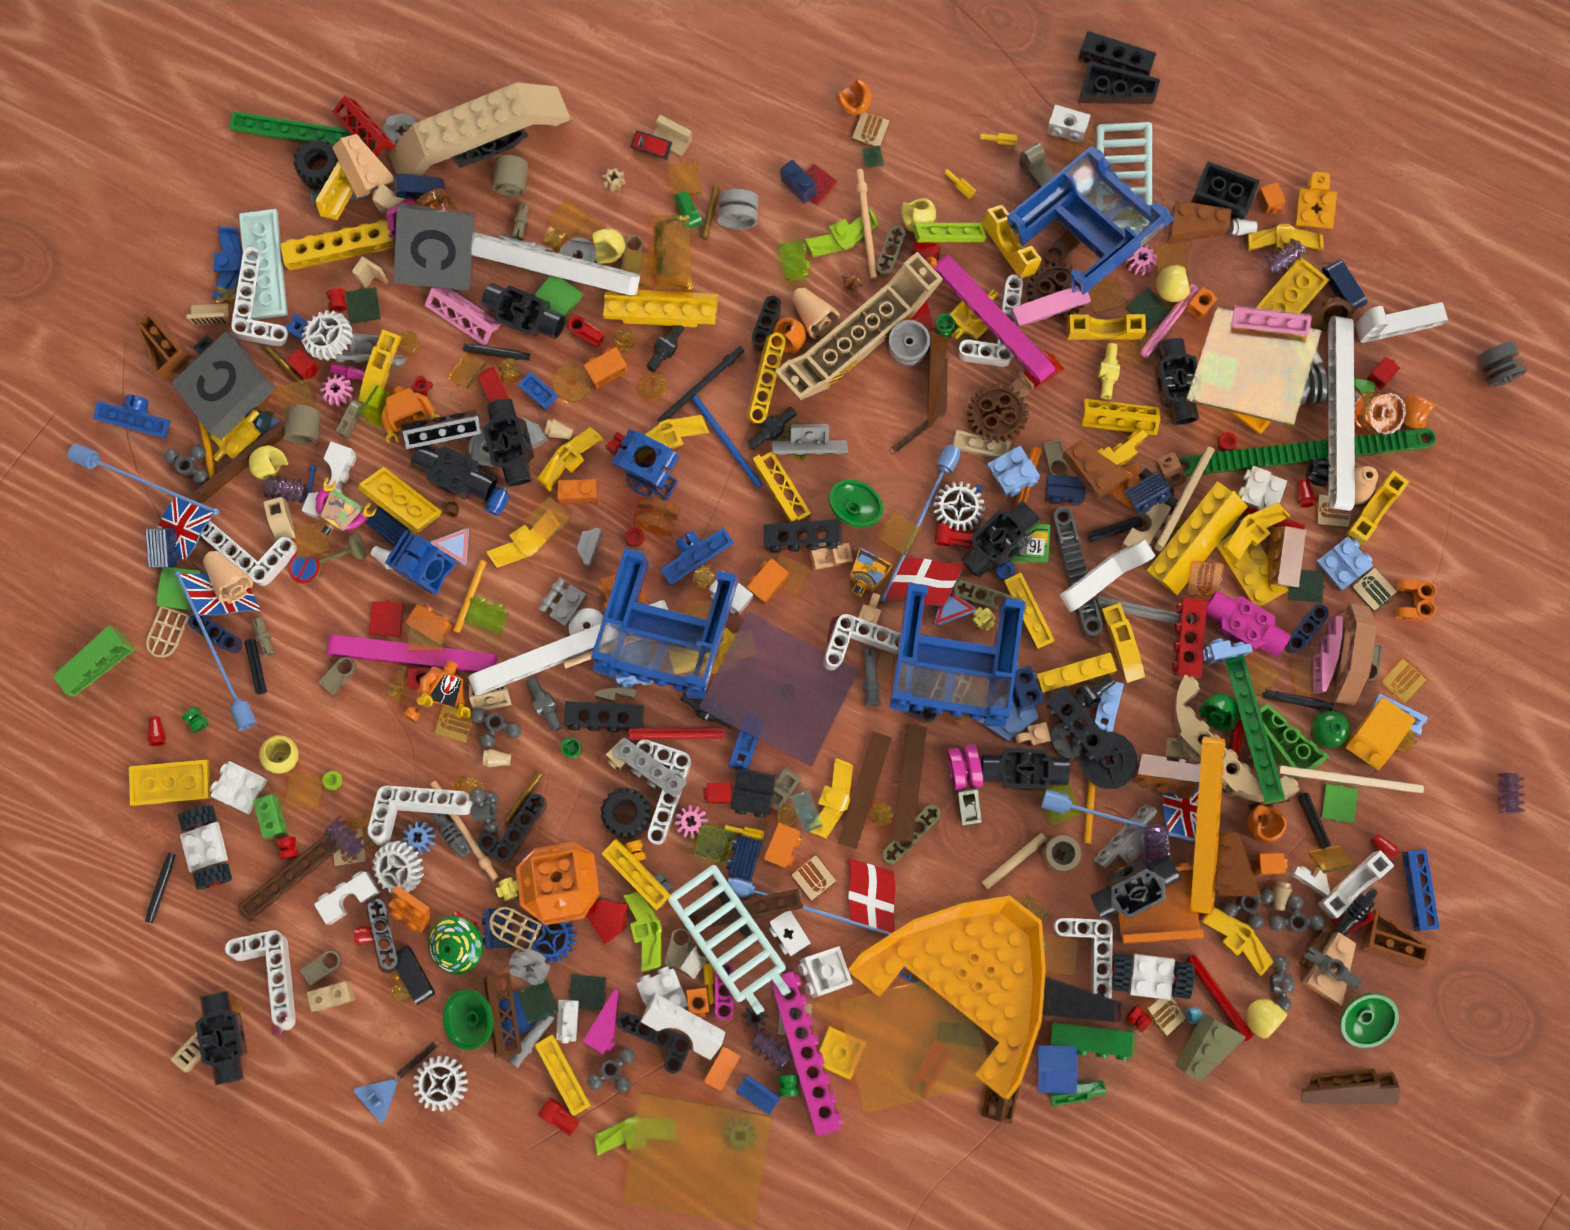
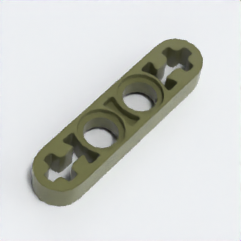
M965 580L958 581L954 586L957 596L999 610V606L994 604V599L997 596H1003L1004 599L1022 600ZM966 584V588L972 590V586H974L972 598L969 597L970 593L968 592L960 594L961 591L958 587ZM978 590H984L986 592V598L984 600H978L976 598V593Z
M929 805L916 817L915 823H922L924 830L922 833L914 832L913 843H910L908 847H902L899 841L893 840L882 853L885 863L891 865L898 862L941 817L939 807ZM930 809L932 811L935 809L937 811L935 813L937 817H931L927 821L931 823L928 826L923 819H920V817L923 815L925 819L929 814L927 810ZM896 843L897 847L900 850H902L903 853L900 854V852L898 851L894 855L896 858L895 860H887L886 857L888 855L886 852H892L895 849V847H893L892 845Z

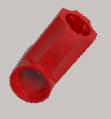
M573 316L569 319L568 326L572 336L581 338L595 348L600 346L605 333L585 322L580 316ZM574 324L582 325V327L577 330L572 328Z
M937 524L934 544L944 547L954 545L971 548L973 531H963L962 529L956 531L953 526L949 528L948 524Z
M549 1097L537 1115L545 1122L555 1125L561 1131L571 1136L580 1120L564 1110V1107L559 1102Z

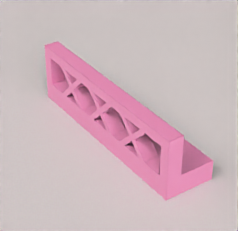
M431 288L425 306L482 345H487L492 332L499 329L501 322L496 321L495 318L452 289ZM434 297L439 300L441 307L432 304ZM447 308H452L456 317L450 316ZM462 318H467L471 327H466ZM477 328L486 331L484 338L478 334Z
M1234 305L1232 327L1309 336L1311 314Z

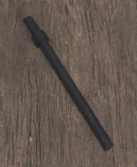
M739 346L730 355L727 354L722 358L723 361L662 414L657 421L662 422L673 416L726 367L732 366L735 363L734 360L745 350Z

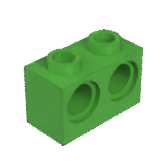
M271 794L253 800L263 838L272 839L288 834L278 796Z

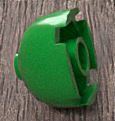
M1225 694L1209 696L1199 709L1201 718L1204 716L1209 720L1206 722L1209 726L1226 732L1227 729L1233 730L1240 717L1236 701L1230 695Z
M1324 711L1316 715L1311 721L1310 735L1314 743L1320 748L1337 749L1343 746L1350 738V722L1340 712Z

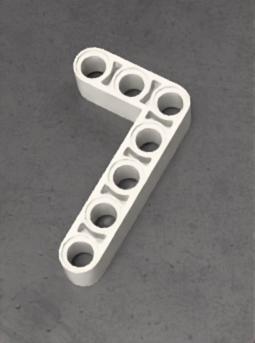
M248 247L244 250L232 319V335L239 340L282 346L286 343L288 335L284 326L251 320L260 265V252L257 248ZM249 255H253L257 259L254 261H250L246 257ZM252 273L254 277L246 278L244 274ZM243 290H247L251 294L249 296H243L241 292ZM240 308H246L248 312L246 314H241L238 312V310ZM243 326L245 330L238 332L235 330V327ZM261 329L264 331V334L256 335L254 331ZM281 333L284 337L277 339L274 337V334Z
M1011 275L1006 280L1001 310L1017 326L1011 309L1020 306L1023 280L1018 275ZM1014 283L1018 288H1011L1009 284ZM1007 301H1013L1016 305L1010 306L1007 304ZM998 338L996 344L964 340L960 343L958 349V357L964 362L998 367L1008 366L1013 356ZM969 348L971 353L966 354L962 349ZM981 351H988L990 355L983 356ZM1005 353L1008 355V358L1002 359L999 354Z
M1443 303L1385 315L1383 306H1378L1367 310L1356 322L1355 328L1360 343L1440 326L1449 320Z
M211 521L208 522V529L201 534L208 543L247 573L260 586L268 585L298 551L295 542L288 537H281L257 561ZM222 536V541L216 544V539ZM290 543V548L287 551H283V547ZM236 548V553L230 556V551ZM273 558L278 559L275 565H270ZM250 560V565L244 568V562ZM264 572V577L258 580V574Z
M1143 539L1108 557L1059 596L1068 610L1072 612L1085 604L1124 572L1148 562L1155 557V554L1147 541Z
M843 614L834 625L823 658V665L828 670L837 669L843 661L850 638L897 655L898 647L895 645V640H899L900 633L855 616ZM840 621H846L849 624V628H843ZM859 627L865 628L867 635L860 634ZM877 634L884 635L885 641H879ZM834 639H841L843 646H837ZM834 656L837 659V664H831L828 657Z
M641 740L637 743L636 746L639 748L643 745H649L650 752L648 755L662 765L670 767L669 770L686 781L691 766V759L687 753L649 740ZM661 751L669 753V757L666 760L659 759L658 756ZM679 757L687 758L685 766L677 765ZM662 789L648 831V839L654 845H661L665 842L682 791L675 798L674 802L668 804L664 798L669 793ZM661 812L668 813L669 818L666 822L658 820ZM661 831L662 838L659 841H654L652 839L653 832Z
M383 786L376 795L368 827V835L375 844L379 846L386 845L391 839L398 810L468 815L471 813V807L474 803L464 791Z
M1073 918L1055 920L1052 930L1057 936L1091 938V991L1097 993V986L1103 984L1106 988L1103 995L1112 998V925L1106 920ZM1060 922H1064L1067 925V930L1064 933L1058 930ZM1079 923H1084L1087 927L1084 934L1079 933L1077 929ZM1101 923L1107 929L1103 935L1097 930L1098 925ZM1099 944H1104L1106 947V952L1103 955H1100L1097 951ZM1099 964H1103L1106 967V972L1103 975L1097 972Z
M272 930L230 940L225 946V951L236 961L266 956L272 1021L283 1030L291 1029L295 1024L296 1017L287 938L279 931ZM276 938H280L278 944L273 945V941ZM260 942V946L253 950L254 945ZM240 946L239 952L234 954V950ZM278 957H282L280 963L275 964V960ZM283 976V981L277 984V979ZM285 995V1000L282 1003H278L279 998ZM287 1015V1020L280 1023L281 1018Z

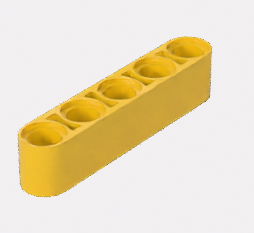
M773 333L765 340L747 410V419L751 423H761L766 419L777 377L775 371L780 366L785 346V337L781 333ZM773 337L779 339L778 347L772 345L771 340ZM768 355L774 357L775 362L773 365L767 363ZM764 373L770 376L768 384L762 381ZM760 391L765 394L763 402L757 398V394ZM754 410L760 412L761 417L759 420L753 418L752 413Z

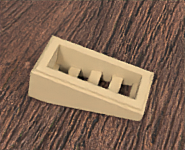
M197 1031L171 1059L184 1072H190L201 1059L200 1051L192 1045L196 1043L199 1046ZM189 1049L195 1056L192 1057L186 1051ZM182 1056L189 1061L188 1064L181 1059Z

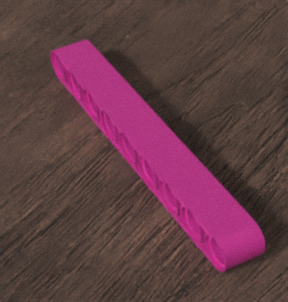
M946 253L936 262L937 266L933 269L943 278V281L1037 381L1041 383L1055 371L1052 363L949 254Z
M329 634L326 654L332 656L428 668L435 666L444 669L447 660H452L458 663L456 671L476 673L496 665L498 655L335 634Z

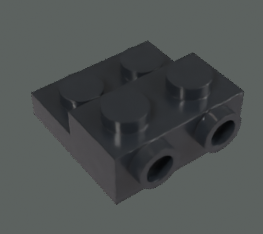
M738 768L730 809H735L736 814L745 815L746 812H753L755 817L765 818V815H769L772 811L777 774Z

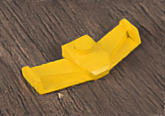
M1279 224L1274 228L1247 234V251L1250 252L1251 250L1275 245V251H1294L1297 245L1321 252L1323 250V235L1297 229L1290 224Z
M696 415L659 422L656 427L645 435L672 450L684 445L681 437L707 434L709 430L703 416ZM641 450L638 452L637 457L641 462L652 451Z
M589 427L566 444L561 445L537 477V480L551 492V487L566 468L572 473L584 461L580 454L597 442H602L604 440L603 437Z
M1278 502L1251 515L1248 514L1240 521L1239 527L1225 546V553L1234 563H1237L1250 543L1255 547L1271 534L1266 528L1288 519L1290 515Z
M549 509L530 531L526 525H523L511 533L510 537L514 542L486 552L497 568L526 557H531L538 552L540 547L560 527V524Z
M835 758L832 788L825 785L818 803L825 807L808 832L827 838L843 813L848 809L851 801L852 764Z
M1214 907L1212 914H1205L1200 919V922L1226 936L1222 943L1236 956L1243 951L1259 977L1274 962L1255 935L1254 930L1247 923L1228 916L1216 907Z

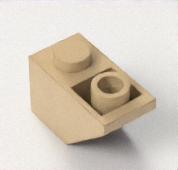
M380 184L378 189H375L372 200L379 213L383 216H386L387 211L404 201L403 198L397 197L395 192L383 184Z
M283 497L264 501L267 520L276 541L281 537L296 538L288 502Z

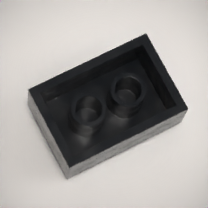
M1207 161L1191 203L1232 209V218L1244 219L1249 211L1260 180Z

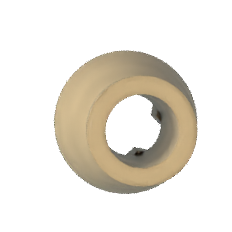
M548 420L544 434L552 438L570 440L573 429L556 420Z
M489 748V750H484L482 765L487 766V768L510 766L511 754Z
M1275 881V885H1272L1274 893L1273 909L1285 911L1292 891L1291 883Z

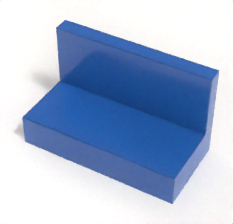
M748 1074L736 1091L768 1114L771 1113L777 1102L781 1099L780 1096Z

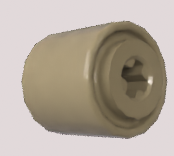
M513 155L497 157L494 167L493 190L508 197L523 195L526 192L528 162L521 157Z
M308 405L289 406L286 412L284 439L300 445L317 444L321 412Z
M1066 835L1056 836L1047 841L1042 850V860L1046 867L1058 873L1073 869L1081 858L1079 844L1072 837ZM1057 849H1059L1060 852H1064L1062 860L1054 857V854L1057 853Z

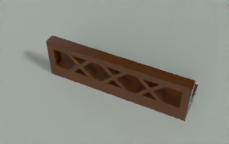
M510 973L486 976L483 978L486 1000L493 1014L491 1036L495 1059L520 1054L522 1051ZM506 978L507 987L503 992L496 988V979ZM502 997L509 1001L510 1007L506 1012L501 1010L498 1005ZM505 1017L512 1021L513 1027L509 1032L505 1031L501 1025ZM510 1037L515 1041L516 1050L505 1052L504 1043Z
M1020 1085L1007 1102L987 1086L981 1116L1012 1124ZM993 1103L997 1107L995 1115L989 1114L990 1105Z

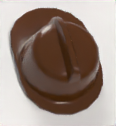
M1331 297L1322 304V308L1312 315L1310 327L1316 332L1328 331V324L1332 316L1351 318L1354 314V306L1350 302L1345 301L1344 298Z

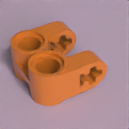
M1396 580L1397 591L1410 592L1412 594L1413 607L1395 608V619L1423 622L1434 616L1436 612L1434 597L1437 593L1435 584L1423 580ZM1421 588L1427 591V596L1421 593ZM1420 607L1425 608L1426 615L1421 613Z

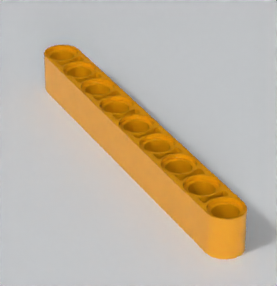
M1203 737L1191 912L1212 914L1214 909L1225 751L1224 738Z

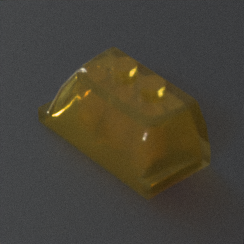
M690 215L652 216L655 290H693Z

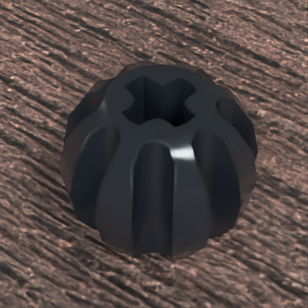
M1317 458L1310 462L1306 476L1311 484L1325 486L1329 483V466H1331L1329 460Z

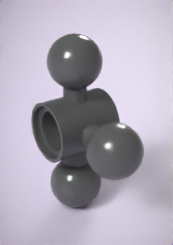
M194 445L191 448L190 458L186 456L180 457L175 449H168L164 453V460L167 463L175 464L176 470L187 478L193 477L196 484L203 485L209 480L208 473L198 470L197 465L194 463L196 460L203 459L206 455V450L202 445ZM186 464H190L189 468L183 471V467Z
M475 708L471 712V719L474 722L481 723L484 721L489 728L488 733L483 734L480 738V743L484 748H491L495 745V733L505 730L510 738H517L521 734L519 724H506L505 719L498 713H492L487 716L482 708ZM495 718H499L501 720L500 725L493 728L491 725L492 721Z
M481 788L472 789L470 792V799L474 802L471 807L472 818L475 821H485L483 823L485 833H496L499 826L494 819L497 816L496 804L498 803V795L492 791L485 793Z
M1263 888L1260 890L1261 896H1239L1236 904L1233 902L1224 903L1222 911L1231 917H1234L1238 910L1248 912V925L1252 929H1260L1264 924V920L1261 915L1256 914L1255 910L1258 908L1259 902L1264 904L1271 903L1274 900V893L1269 888ZM1246 897L1250 898L1252 901V906L1250 908H1247L1244 905V900Z
M1292 895L1288 899L1287 905L1292 910V914L1286 920L1278 915L1272 916L1269 920V926L1274 931H1281L1284 927H1287L1291 932H1302L1308 926L1318 931L1325 924L1324 919L1320 915H1312L1307 919L1303 914H1300L1299 910L1303 907V899L1298 895ZM1294 918H1298L1300 920L1299 928L1294 927Z
M1279 955L1273 959L1274 962L1272 963L1278 975H1270L1269 983L1271 992L1279 993L1275 1003L1286 1012L1291 1008V1001L1286 997V993L1294 991L1295 982L1292 974H1285V970L1289 965L1287 958Z
M624 1048L620 1051L617 1060L610 1059L604 1062L600 1074H592L588 1077V1087L592 1090H598L602 1087L605 1078H614L616 1090L619 1093H627L631 1089V1081L626 1077H621L619 1073L622 1064H630L634 1061V1051L630 1048ZM609 1063L616 1066V1073L613 1075L608 1074L606 1071V1066Z

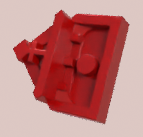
M607 898L604 900L600 899L588 910L586 917L604 945L621 934L622 930L626 928L625 918L629 906L628 903H618Z

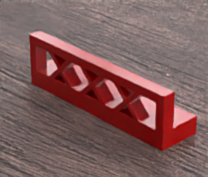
M344 95L333 109L332 113L352 135L357 134L371 151V141H377L378 145L372 151L376 157L383 148L392 151L396 146L356 100ZM346 106V115L342 116L340 111ZM351 118H356L355 127H351ZM366 129V138H361V130Z

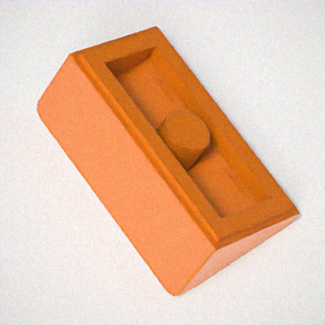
M723 1046L704 1083L722 1091L741 1055Z

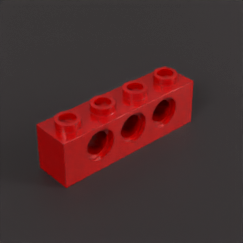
M1182 598L1180 602H1177L1176 613L1179 614V621L1175 623L1177 641H1174L1173 651L1176 652V660L1172 662V671H1175L1174 675L1202 676L1207 600ZM1188 613H1191L1194 616V622L1192 624H1189L1186 621V616ZM1188 632L1193 636L1191 643H1187L1184 638ZM1187 651L1192 656L1188 663L1183 659V655Z

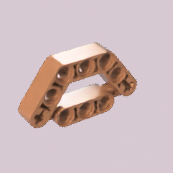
M1349 603L1345 614L1348 627H1343L1340 652L1335 669V681H1338L1334 691L1333 700L1336 703L1355 706L1370 674L1376 623L1369 606Z

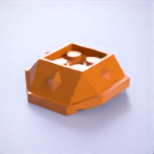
M575 842L535 848L516 867L520 906L543 925L585 918L588 910L600 894L595 855ZM555 877H562L559 882H553Z

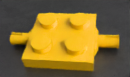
M992 289L988 296L993 301L998 296V293ZM963 301L950 314L958 327L951 335L953 338L955 337V340H958L965 333L977 341L988 329Z
M253 409L247 417L244 416L242 421L222 440L211 434L210 437L219 447V450L212 456L214 460L219 462L225 454L233 460L256 441L261 435L253 423L254 419L260 414L257 410Z

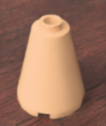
M798 288L793 292L792 302L811 338L816 339L815 336L818 335L823 337L837 325L835 321L837 317L840 319V313L834 307L806 288Z
M1373 467L1355 468L1354 505L1364 504L1373 496L1378 479V473Z
M210 551L204 556L203 564L217 599L224 604L223 601H227L229 604L238 601L247 594L246 589L249 586L252 588L253 580L219 551Z

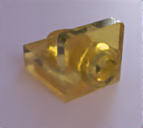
M467 776L458 777L452 785L453 790L464 791L469 797L472 789L481 788L484 790L485 784Z

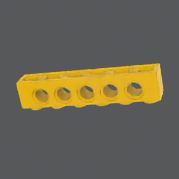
M379 220L373 224H360L354 228L346 227L336 232L327 231L322 233V235H308L298 240L289 239L284 243H280L284 265L290 271L393 249L395 239L388 236L390 230L388 229L387 220ZM374 234H379L378 237L371 238ZM355 238H361L358 242H353ZM342 241L340 246H335L337 242ZM324 245L323 249L317 250L319 246ZM302 249H306L303 254H299Z

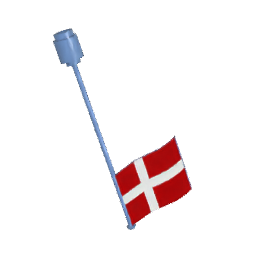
M947 445L941 452L936 466L939 467L940 475L883 596L880 597L881 602H886L887 599L905 600L906 588L909 582L929 585L928 593L924 600L926 605H945L964 563L948 564L925 558H905L943 475L949 472L953 473L959 461L961 450L955 446Z
M848 858L850 865L848 895L850 920L803 905L804 908L802 909L889 936L895 932L894 901L896 886L894 873L887 869ZM738 876L729 877L728 883L739 898L746 900L748 896L752 897L753 894L759 896L769 895L754 890L755 886L752 885L753 881Z

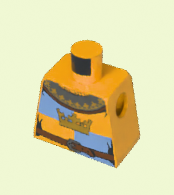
M860 548L850 576V580L856 583L851 592L859 597H862L865 589L874 592L891 571L893 564Z

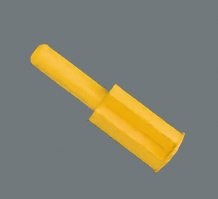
M998 133V135L980 134V139L997 141V144L1016 146L1018 136Z
M948 169L944 171V174L956 183V188L967 198L970 199L974 196L976 190L963 178H957Z
M725 825L724 827L725 831L742 834L744 837L759 841L764 839L765 831L749 827H744L743 829L730 825Z
M704 963V981L708 987L709 1004L712 1005L715 1004L713 984H715V972L711 963Z

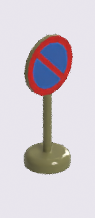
M353 534L348 539L350 548L321 559L311 551H299L290 559L288 565L289 575L297 583H311L320 574L321 564L350 552L358 560L365 559L366 549L359 535Z

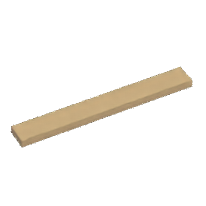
M1281 765L1276 766L1279 775L1409 793H1424V786L1418 784Z

